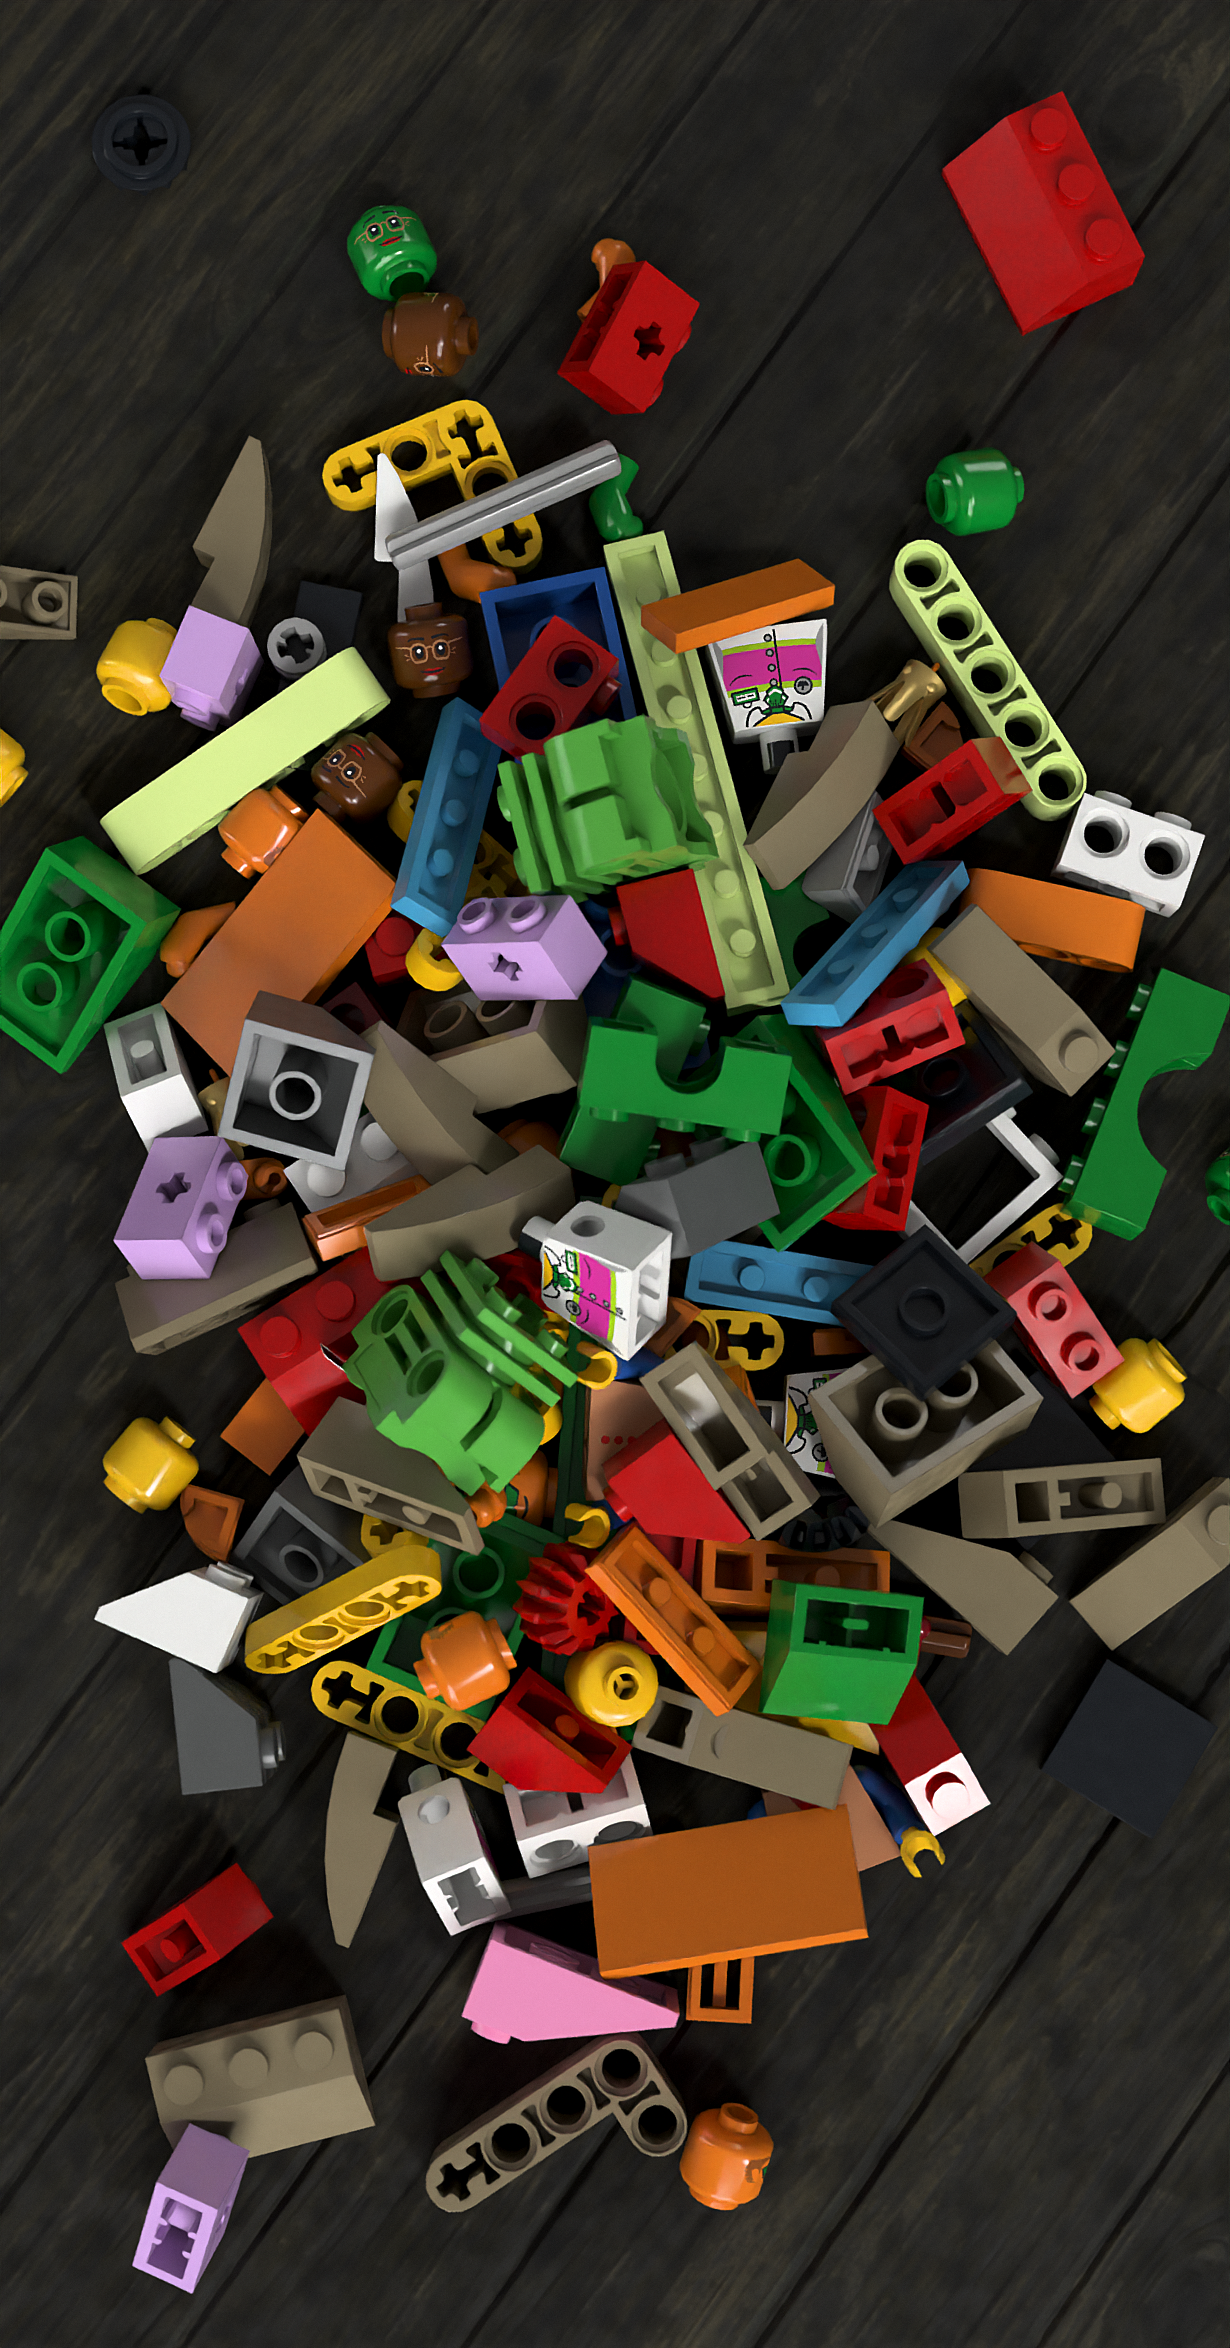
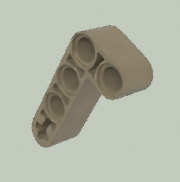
M627 2031L601 2034L442 2141L434 2150L426 2174L427 2192L430 2199L439 2208L448 2212H462L472 2208L612 2112L632 2143L641 2152L650 2156H666L675 2152L682 2145L687 2134L685 2103L652 2049L638 2032ZM627 2049L638 2057L640 2064L632 2075L615 2077L604 2068V2058L613 2050ZM571 2086L583 2094L585 2102L577 2112L562 2114L550 2105L549 2095L556 2088ZM653 2105H663L669 2108L676 2117L674 2124L662 2133H652L646 2130L639 2121L641 2113L646 2108ZM506 2123H516L528 2132L530 2141L522 2149L509 2151L502 2148L496 2142L494 2132ZM476 2142H479L484 2157L470 2168L467 2184L463 2185L457 2178L447 2182L444 2179L447 2164L451 2162L455 2169L460 2170L474 2162L478 2150Z

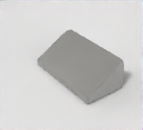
M876 790L840 836L808 867L802 884V891L806 896L850 924H853L877 898L893 850V845L871 811L883 802Z

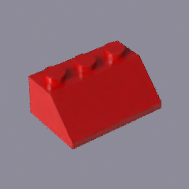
M1063 91L1006 116L942 169L941 174L1022 336L1133 285L1145 255Z
M368 1245L237 1329L267 1379L309 1437L338 1396L362 1405L367 1403L364 1390L351 1383L346 1373L324 1356L320 1343L346 1362L359 1347L351 1331L389 1290L398 1285L407 1284L438 1307L421 1280L422 1276L380 1281L374 1275Z

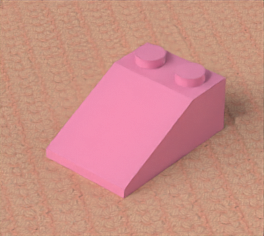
M497 1920L468 1991L462 2017L473 2021L471 2029L477 2034L499 2043H508L510 2036L522 2041L675 2027L680 2013L676 1989L641 1975L604 1981L599 1973L598 1958L505 1921Z

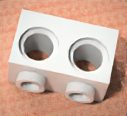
M1096 791L1094 796L1084 793L1074 807L1050 876L1106 896L1135 902L1145 907L1146 910L1169 918L1181 906L1205 835L1191 831L1192 824L1177 815L1156 812L1155 816L1152 817L1130 809L1132 803L1120 795L1107 791ZM1101 826L1107 829L1114 840L1113 851L1098 853L1092 850L1084 838L1085 828ZM1160 847L1166 850L1173 860L1172 873L1162 875L1153 872L1145 862V849Z
M630 1753L601 1794L518 1790L510 1783L502 1785L517 1844L529 1878L588 1862L589 1846L653 1836Z

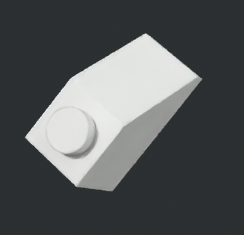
M157 1003L104 1024L120 1097L148 1153L155 1138L192 1137L209 1130L202 1104L197 1098L198 1090L168 1013L162 1005Z

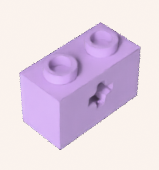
M189 605L159 677L172 696L171 701L179 708H182L180 716L183 719L204 729L215 731L218 723L230 728L239 722L264 660L248 628Z
M531 895L526 897H483L472 899L470 903L461 909L457 916V922L441 944L480 1001L578 999L608 953L571 895Z
M219 1136L155 1138L113 1240L142 1280L210 1279L219 1252L225 1247L229 1226L239 1200L245 1194L249 1177L224 1138Z
M189 2124L156 2182L132 2266L193 2293L224 2235L250 2150L232 2143L222 2135L212 2134Z

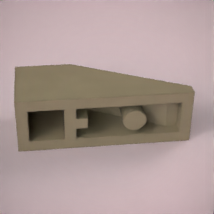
M971 903L927 947V950L1035 1079L1072 1097L1116 1052L1084 1011L978 905Z
M338 1396L296 1455L313 1495L478 1556L484 1547V1543L471 1507L430 1458L415 1449L399 1446L376 1430L367 1414V1403L362 1405Z
M1161 1458L967 1472L957 1477L962 1539L1012 1538L1166 1523Z
M1212 1477L1166 1516V1523L1157 1524L1068 1600L1109 1650H1114L1230 1564V1479Z
M889 1520L876 1529L870 1523L866 1531L958 1615L970 1622L971 1626L998 1651L1005 1655H1008L1059 1598L1046 1586L1053 1578V1575L1026 1551H1023L1016 1559L1009 1552L894 1520Z

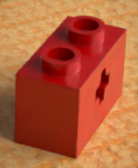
M647 261L614 264L557 374L612 415L644 413L659 397L664 385L662 377L674 354L679 352L688 341L692 331L690 323L700 303Z

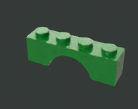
M1164 968L1159 970L1148 985L1141 982L1137 984L1124 1015L1125 1018L1133 1021L1126 1042L1116 1039L1112 1046L1116 1052L1105 1062L1102 1071L1103 1075L1111 1078L1104 1099L1094 1096L1080 1127V1132L1089 1135L1081 1157L1074 1154L1070 1156L1062 1173L1063 1178L1058 1183L1057 1190L1067 1193L1060 1209L1061 1213L1129 1241H1132L1145 1230L1167 1170L1151 1155L1141 1137L1137 1119L1138 1102L1146 1082L1151 1078L1173 1070H1196L1212 1054L1230 1007V995Z

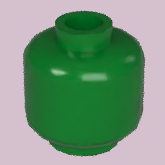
M991 447L954 453L942 458L934 473L929 476L926 484V501L931 517L936 523L942 524L947 531L956 536L998 530L1007 526L1016 513L1017 504L1022 501L1024 496V481L1020 470L1016 466L1011 465L1003 452Z

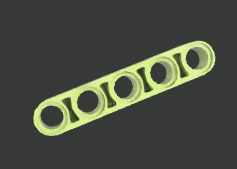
M916 540L908 543L900 550L890 576L889 590L893 600L933 663H940L938 671L981 738L999 736L1002 738L1033 791L1020 799L1027 811L1033 817L1042 821H1056L1064 818L1074 809L1086 789L1087 776L1081 762L948 553L939 544L930 540ZM922 565L934 574L936 582L928 587L914 586L906 579L904 571L908 567ZM955 617L967 626L969 636L962 640H950L942 635L937 623L941 619ZM980 669L994 672L1001 680L1002 690L993 694L979 691L973 685L971 674ZM1012 722H1022L1028 725L1034 732L1035 744L1028 747H1019L1012 744L1006 736L1005 726ZM1046 774L1061 777L1067 784L1069 797L1063 800L1047 798L1040 790L1039 777Z
M347 648L316 667L117 805L101 819L100 824L136 876L144 874L218 825L230 809L258 786L267 790L270 789L274 784H277L296 771L293 768H298L304 764V755L322 743L326 747L332 746L342 736L351 733L370 720L390 703V698L356 648Z

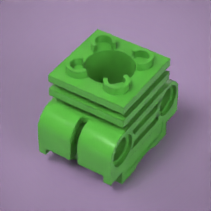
M641 715L621 723L604 719L548 740L543 745L545 756L530 753L521 756L523 765L512 761L497 765L502 785L497 788L498 803L505 819L508 822L512 821L518 849H515L513 853L514 865L521 882L526 887H529V891L532 894L541 896L571 895L575 903L589 900L587 893L599 896L611 893V885L619 887L692 868L695 872L706 868L704 862L720 858L712 827L702 814L695 797L693 779L695 762L687 732L677 728L659 727L656 725L655 719L646 715Z
M446 1249L438 1259L457 1289L429 1269L421 1277V1280L438 1307L407 1284L398 1285L389 1290L351 1331L359 1347L342 1365V1368L349 1381L364 1390L367 1400V1414L376 1430L399 1446L415 1449L432 1458L440 1466L447 1480L470 1496L485 1481H487L492 1489L500 1493L531 1459L539 1448L544 1436V1419L524 1387L553 1407L561 1397L540 1366L568 1387H571L579 1377L564 1356L570 1349L569 1346L554 1330L549 1333L543 1325L549 1317L535 1302L521 1292L514 1299L494 1285L500 1278L482 1261L474 1257L466 1264Z

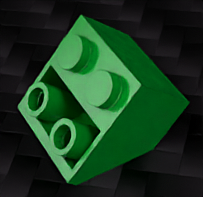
M773 1579L758 1711L770 1714L888 1725L917 1666L924 1597L892 1591Z

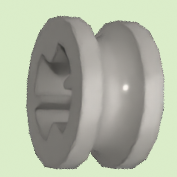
M296 617L285 619L277 624L269 634L267 642L269 658L278 673L287 679L298 681L326 661L327 651L322 634L314 624L306 619ZM296 635L299 636L302 643L314 642L313 650L306 649L309 659L299 664H296L292 656L282 658L280 656L281 649H289L286 640Z

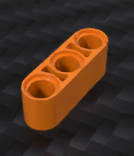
M979 868L966 870L970 883L961 892L956 918L973 903L978 905L1025 953L1105 971L1133 972L1146 908L1142 905L1120 898L994 870Z

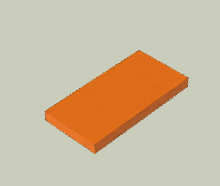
M317 808L160 1004L231 1078L244 1021L258 991L261 990L314 1005L393 909L390 907L397 879L328 813Z
M847 1803L837 1805L835 1810L822 1807L588 1847L599 1973L604 1981L868 1938L850 1812Z

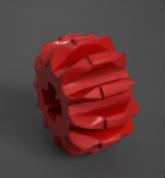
M568 1540L565 1543L559 1544L548 1542L542 1557H529L530 1572L527 1578L516 1581L523 1590L522 1596L512 1607L521 1615L519 1630L527 1634L529 1639L542 1644V1648L555 1654L561 1655L564 1653L571 1656L574 1652L592 1650L596 1637L609 1638L608 1622L611 1617L622 1614L615 1607L612 1600L585 1572V1569L600 1553L596 1551V1548H587L571 1543Z

